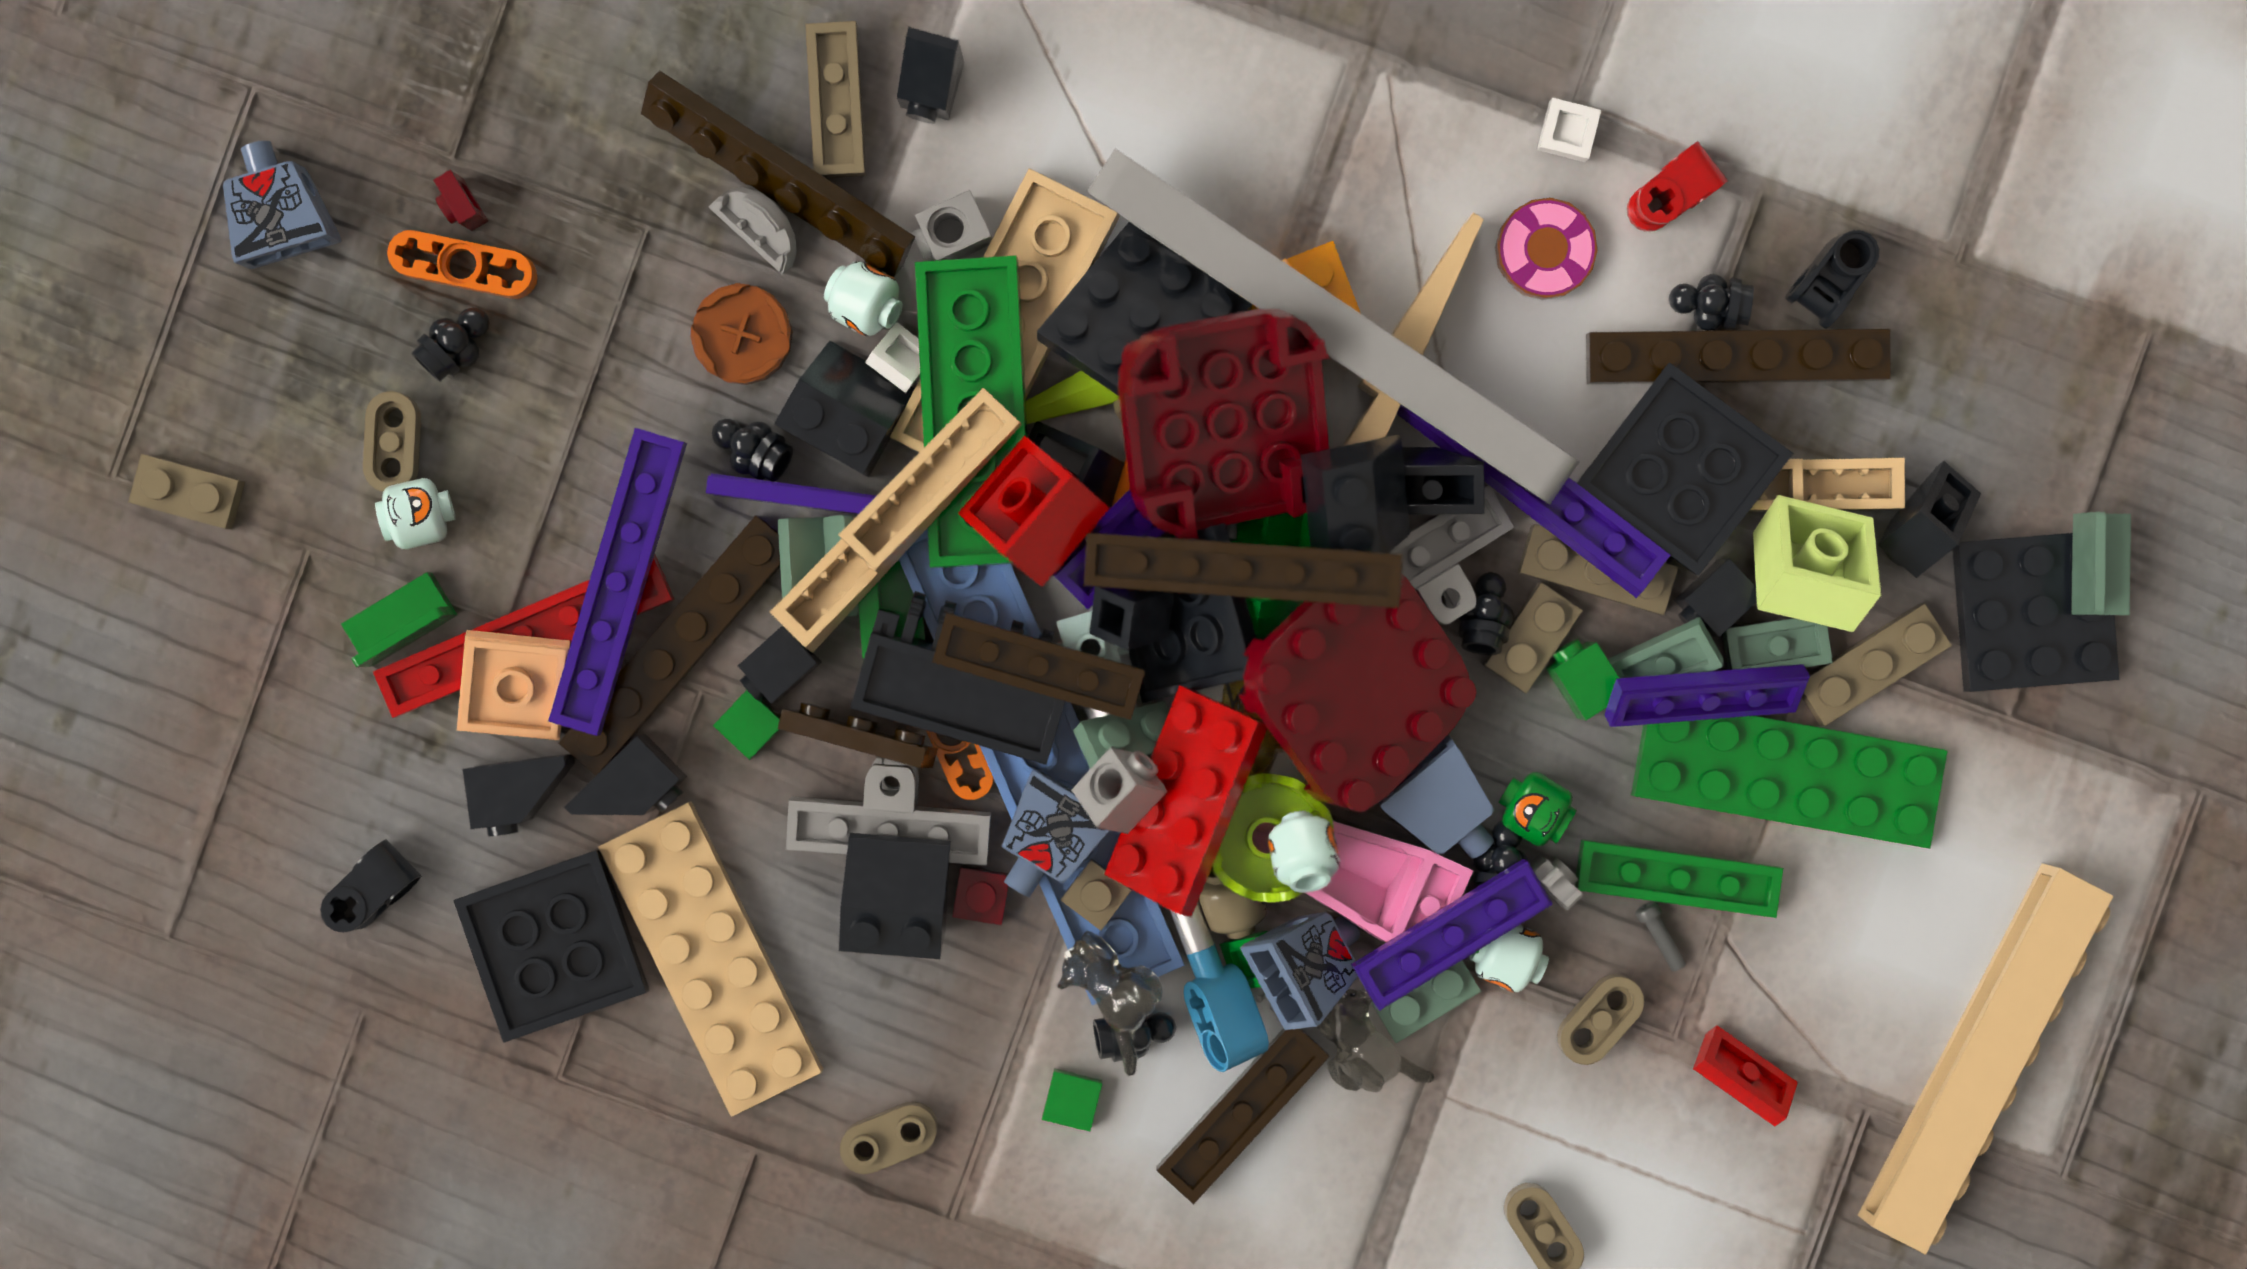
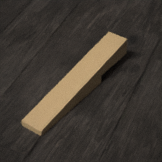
M1474 212L1465 221L1391 334L1422 356L1484 220ZM1362 379L1357 387L1372 396L1373 400L1343 446L1386 437L1401 404Z
M983 388L839 534L842 539L770 613L805 648L813 653L1021 426L1020 422Z
M1905 458L1789 459L1749 512L1767 511L1777 495L1839 510L1904 509Z

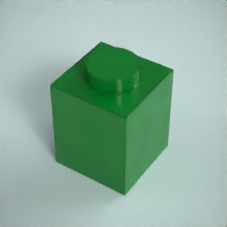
M1575 639L1555 651L1552 655L1556 662L1546 667V670L1576 718L1588 720L1606 709L1616 678L1619 677L1598 643L1586 642L1582 645L1579 639Z

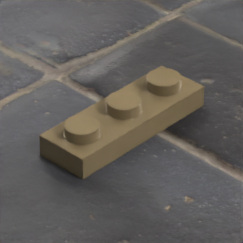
M856 21L805 24L813 170L825 178L866 176L858 25Z
M1533 524L1530 527L1517 573L1657 615H1664L1679 567L1664 563L1645 590L1635 598L1547 529Z
M1919 603L1832 658L1833 663L1821 665L1810 672V678L1802 698L1818 724L1826 726L1952 645L1927 605Z

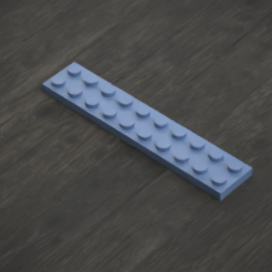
M928 528L899 558L913 593L916 591L926 594L925 600L927 604L923 617L933 640L938 627L937 619L939 612L946 600L957 603L955 615L1007 630L1011 629L1012 622L1015 620L1024 623V635L1039 638V635H1041V631L1012 564L930 568ZM1065 701L1047 765L980 746L1011 819H1013L1034 767L1070 789H1073L1090 770L1073 732L1080 721L1072 703ZM1112 830L1105 835L1063 884L1045 873L1039 882L1067 949L1074 947L1076 951L1072 952L1071 957H1073V963L1092 1005L1185 966L1159 904L1132 890L1101 931L1061 901V897L1091 858L1105 869L1107 868L1121 833Z

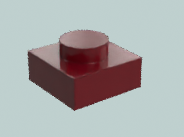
M450 169L433 180L441 193L435 200L451 224L458 221L460 225L473 231L488 222L487 217L461 176Z
M961 866L952 917L1002 925L1009 887L1004 880L1008 873Z

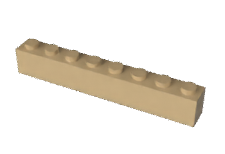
M2041 864L1858 1213V1216L1870 1226L1925 1255L1931 1245H1935L1940 1241L1947 1226V1219L1945 1217L1954 1200H1959L1965 1194L1970 1183L1969 1172L1977 1156L1983 1155L1991 1145L1994 1135L1992 1128L2000 1112L2007 1110L2015 1099L2017 1093V1086L2015 1084L2023 1068L2031 1065L2038 1055L2040 1049L2039 1038L2047 1023L2052 1022L2062 1009L2064 1002L2062 994L2071 978L2076 977L2085 965L2087 959L2085 950L2094 933L2100 932L2106 925L2110 916V908L2108 906L2114 897L2113 895L2059 867Z

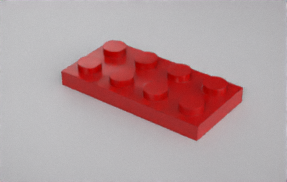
M1179 685L1150 758L1158 769L1156 776L1167 792L1128 834L1120 833L1104 875L1179 915L1192 917L1268 729L1264 722L1196 690Z

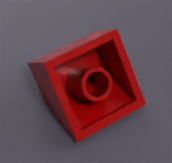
M1024 435L958 514L1004 557L1043 587L1050 577L1063 566L1065 560L1087 536V533H1091L1096 528L1099 520L1110 508Z

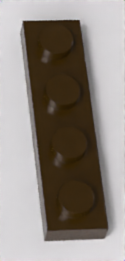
M948 612L946 613L932 663L1129 720L1132 718L1145 673L1144 669Z
M1283 1028L1269 1043L1268 1050L1255 1058L1156 1166V1171L1194 1205L1330 1057L1329 1054L1301 1028L1284 1030Z

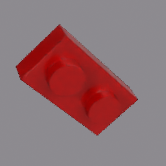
M1718 1025L1705 1034L1693 1070L1774 1127L1787 1118L1798 1082Z

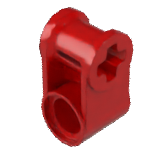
M1697 141L1661 168L1662 172L1634 192L1627 204V216L1637 229L1645 232L1656 231L1676 219L1687 209H1692L1727 183L1728 180L1699 141ZM1655 198H1658L1662 206L1653 213L1649 209L1648 204Z

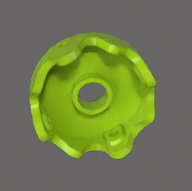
M1261 773L1248 776L1211 868V871L1222 885L1236 895L1259 902H1281L1291 900L1303 893L1293 891L1290 886L1282 884L1275 877L1270 853H1263L1254 846L1252 834L1259 824L1270 823L1277 826L1282 823L1284 816L1296 811H1307L1312 816L1327 820L1333 827V820L1329 810L1321 801H1317L1303 789L1306 786L1304 783L1292 777Z

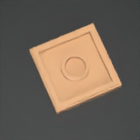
M467 630L464 644L457 731L560 740L561 725L548 722L569 652L570 641Z

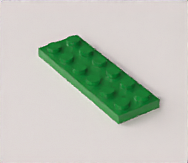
M1015 255L915 262L924 448L983 388L1021 424L1019 429L928 527L930 568L1013 564L967 523L958 512L1024 435L1027 437L1019 259Z
M1758 716L1643 725L1631 796L1930 849L1948 750Z

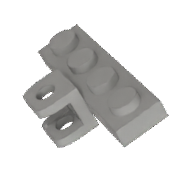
M1486 485L1485 514H1437L1412 529L1410 535L1390 553L1404 554L1402 574L1408 578L1440 625H1447L1476 606L1474 590L1462 568L1456 563L1507 533L1514 526L1491 486Z
M877 757L865 779L863 802L791 796L788 805L786 850L847 854L850 833L951 841L950 863L987 866L991 812L917 806L919 769L914 766ZM885 777H895L900 785L897 787L888 785Z

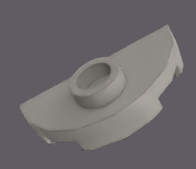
M740 187L726 191L708 206L782 275L792 268L797 254L795 234L787 216L770 198L759 191Z

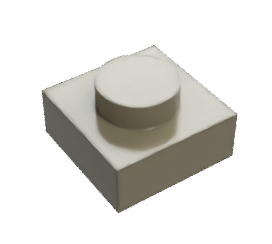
M1091 858L1061 897V901L1101 931L1132 889L1104 875L1106 869Z

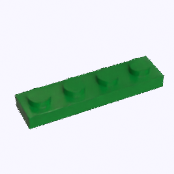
M1581 839L1576 870L1578 880L1574 886L1584 892L1777 918L1784 868Z

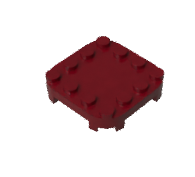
M1256 309L1162 327L1143 335L1139 340L1132 341L1125 346L1122 352V364L1119 368L1118 393L1129 487L1135 507L1147 521L1158 529L1175 535L1178 539H1198L1197 530L1222 523L1231 525L1282 513H1288L1295 518L1307 513L1301 455L1329 449L1322 360L1329 359L1324 340L1317 336L1307 322L1280 309Z
M1403 574L1399 608L1304 601L1265 640L1253 639L1242 654L1248 657L1244 672L1245 693L1239 694L1247 712L1259 715L1306 779L1308 784L1303 789L1317 801L1358 812L1366 811L1386 798L1455 728L1465 713L1466 708L1474 702L1476 697L1475 684L1469 679V673L1461 655L1408 578Z

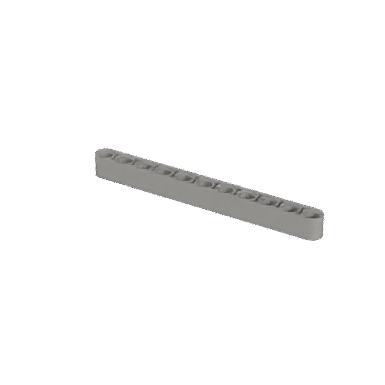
M1114 149L1087 190V193L1259 309H1280L1307 322L1317 336L1324 340L1330 357L1548 504H1551L1579 464V461L1117 149Z

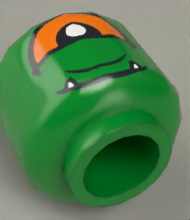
M1531 772L1522 782L1513 777L1498 801L1499 804L1506 807L1502 815L1503 825L1536 846H1543L1549 840L1557 844L1577 812L1575 808L1571 807L1573 802L1572 793L1539 772Z

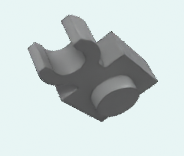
M1538 855L1530 863L1544 890L1561 907L1569 910L1582 897L1583 893L1573 886L1578 878L1558 858L1550 863L1547 859Z

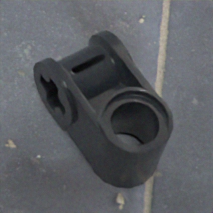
M1852 230L1832 238L1813 263L1794 282L1785 299L1791 304L1797 301L1820 318L1819 325L1825 329L1829 328L1844 312L1854 297L1856 290L1875 267L1879 259L1877 241L1871 234L1863 230ZM1844 243L1853 244L1859 251L1860 261L1856 268H1850L1842 262L1840 250Z
M385 839L370 849L355 864L352 871L326 894L321 903V918L327 927L341 933L366 928L388 907L408 893L422 876ZM355 899L357 904L353 907L352 911L356 916L346 918L344 912L347 910L348 905L344 900Z

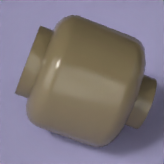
M1210 870L1198 900L1208 928L1213 932L1226 934L1230 939H1239L1251 935L1256 929L1255 925L1259 924L1267 914V902L1253 901L1236 895L1222 885Z

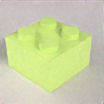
M1777 495L1753 531L1757 610L1854 632L1881 596L1873 518Z

